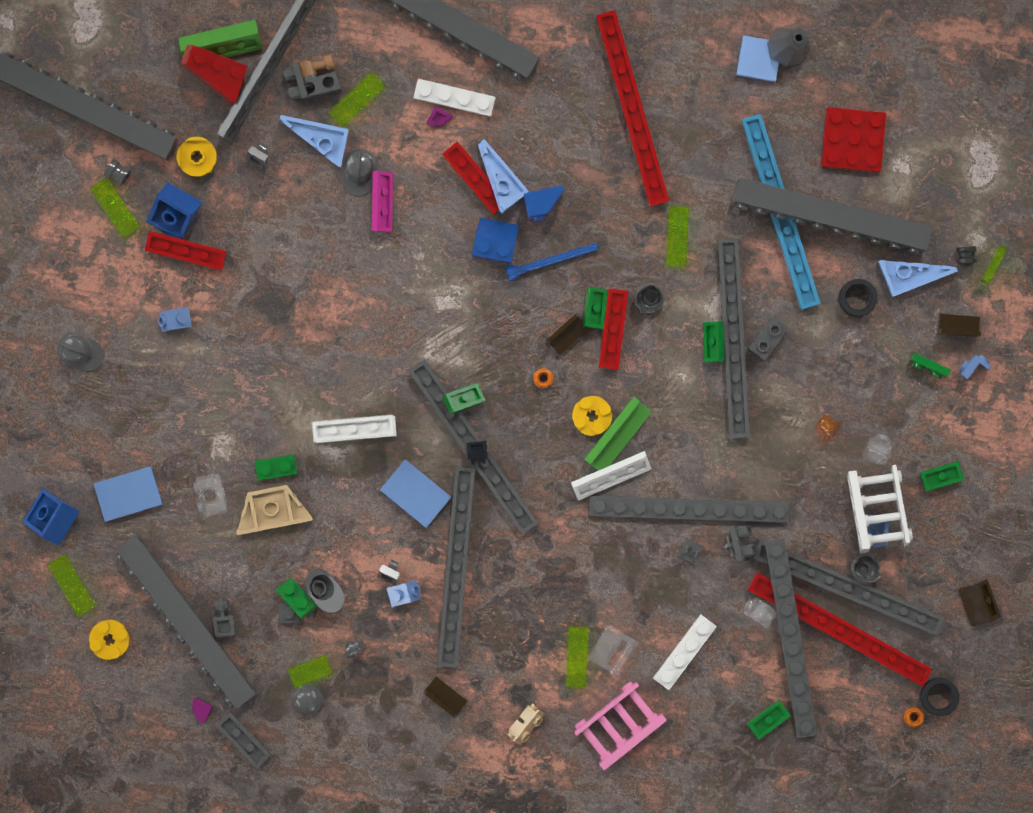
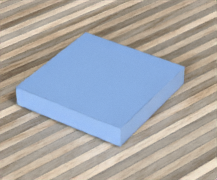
M743 35L737 76L776 82L779 62L771 59L767 39Z

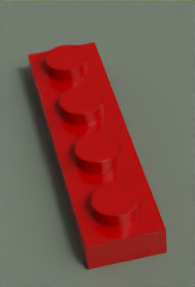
M457 141L442 155L492 215H495L499 211V207L489 178Z
M149 231L145 245V251L218 270H223L227 250L154 231Z
M608 289L599 368L619 370L629 292L627 290Z

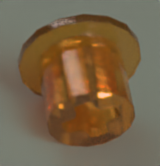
M826 414L818 421L815 427L825 435L824 440L828 441L840 429L843 422H836L830 415Z

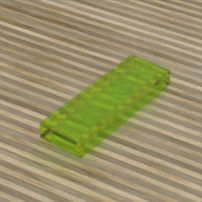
M371 71L328 113L343 127L386 86Z
M107 177L90 187L123 238L140 227Z
M669 206L666 266L686 267L689 207Z
M66 554L48 564L77 616L96 606Z
M569 626L566 687H586L589 627Z

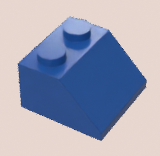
M167 182L157 194L146 222L170 236L183 239L196 218L202 202Z
M563 185L524 193V202L529 221L533 220V223L545 221V217L549 216L564 191Z
M480 218L472 257L512 264L519 225Z
M43 488L23 523L42 538L60 545L80 511Z

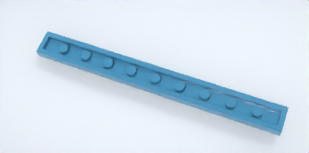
M761 114L742 119L741 123L760 183L784 189ZM770 214L800 310L821 304L796 223H794L793 219L786 218V220L774 218V214Z

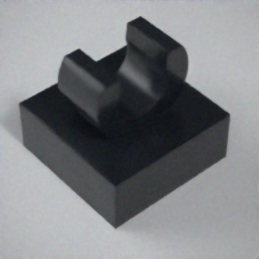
M487 441L467 443L468 460H471L472 465H475V459H482V464L486 463V458H488Z

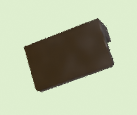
M576 313L547 339V342L561 355L590 328L582 327L583 321Z
M940 313L938 334L979 337L981 336V332H979L980 317Z
M988 579L958 590L972 627L1001 617Z
M437 676L423 692L454 718L468 701Z

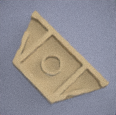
M288 485L248 492L236 533L237 535L312 521L313 517Z

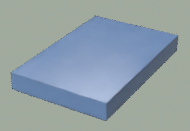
M406 459L380 489V491L426 528L451 498L449 494Z
M152 466L94 483L105 522L163 504Z

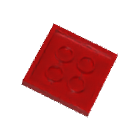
M827 107L821 167L880 173L882 169L887 113Z

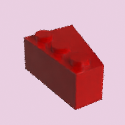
M195 45L186 46L181 65L208 85L211 90L219 94L228 104L236 103L248 67L247 65Z

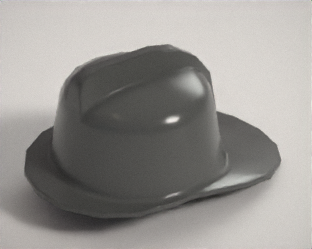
M362 148L354 149L345 158L343 185L351 195L363 196L369 193L373 187V171H375L376 163L373 154L368 150Z
M75 333L66 334L57 345L59 358L66 364L80 370H95L103 362L104 354L101 346L94 340Z
M314 569L309 572L305 579V592L307 596L324 612L335 613L339 611L345 601L341 587L324 569Z

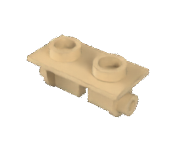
M534 704L528 705L520 715L524 720L523 724L516 720L508 730L509 733L507 735L514 739V742L521 745L522 742L524 743L529 739L530 732L534 727L541 724L545 713Z

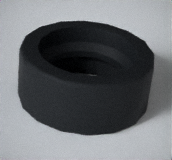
M854 279L842 286L838 301L841 309L846 314L852 317H861L869 314L875 308L878 295L875 287L870 282L864 279ZM855 286L865 288L870 296L868 305L860 310L851 308L846 300L848 291Z
M945 678L928 680L920 691L922 706L927 712L935 716L949 715L959 704L960 694L957 687ZM937 685H943L951 692L949 705L942 709L933 707L928 700L930 689Z

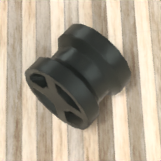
M976 246L956 248V252L959 255L957 264L977 263V258L975 257Z

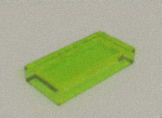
M1002 244L997 246L979 280L984 284L990 283L1007 251L1006 246Z
M326 654L288 669L295 688L332 674Z

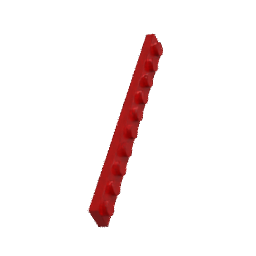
M616 10L596 15L649 206L652 207L669 202Z
M756 572L747 590L775 605L771 580ZM794 593L799 619L915 683L924 686L933 670L932 668Z

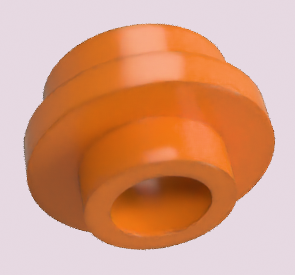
M539 369L534 374V383L539 388H548L553 382V374L548 369ZM541 375L547 376L546 382L540 381Z
M916 707L909 708L904 713V721L910 727H919L924 721V714ZM912 714L917 715V719L915 721H911L910 716Z

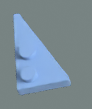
M280 115L282 123L336 166H342L349 129Z
M483 139L478 144L499 210L503 213L522 199L524 193L529 191L486 140Z
M878 261L892 297L958 271L956 267L945 265Z

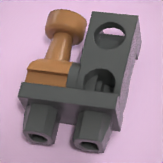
M332 54L326 55L322 61L311 63L308 60L292 63L293 67L283 70L286 82L296 79L298 86L288 88L291 99L302 98L303 100H308L321 95L342 91L336 71L317 76V71L327 68L328 71L336 69Z

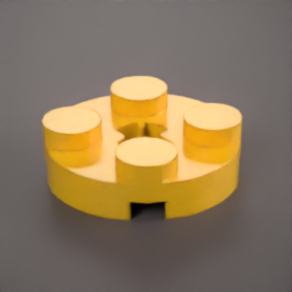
M188 138L177 150V163L182 171L189 176H205L211 173L216 165V149L205 138ZM198 151L200 152L199 155L202 154V159H199V162H194L195 160H192L191 156L195 155V152Z
M589 396L581 399L575 405L572 418L574 425L581 433L595 436L608 429L612 421V412L609 404L604 399L597 396ZM590 410H595V414L598 415L597 420L594 419V422L589 421V417L586 416L588 411L591 413Z
M110 619L99 622L90 632V649L95 655L105 660L120 657L127 651L130 644L127 628L117 620ZM108 634H112V639L115 640L114 644L110 643V645H107L106 640H104L105 636L108 637Z

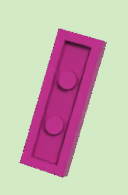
M373 171L372 231L392 232L393 172Z

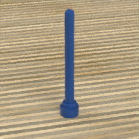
M596 243L519 267L513 264L506 266L509 281L518 280L521 274L595 252L599 249V245Z

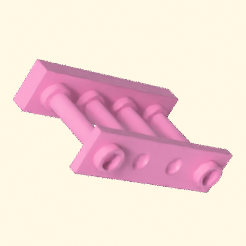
M630 681L621 688L623 690L621 694L587 721L582 719L575 725V735L577 736L582 732L599 753L601 759L599 765L603 770H606L667 721L662 713L658 715L653 713L635 689L639 686L637 682L632 684ZM627 695L632 698L648 718V723L645 726H638L619 703ZM612 707L632 730V736L627 740L619 735L603 715ZM596 720L600 722L616 742L615 746L617 748L612 752L607 751L588 728Z

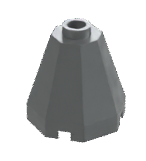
M793 24L777 27L767 42L771 59L779 62L784 68L801 64L810 50L807 33Z

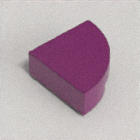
M435 106L426 124L434 127L442 126L448 123L453 115Z
M194 697L192 704L193 713L201 723L205 724L213 705Z

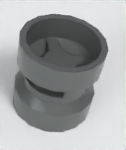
M113 159L107 166L104 176L114 179L116 184L122 186L128 179L131 169L127 166H121L119 161Z

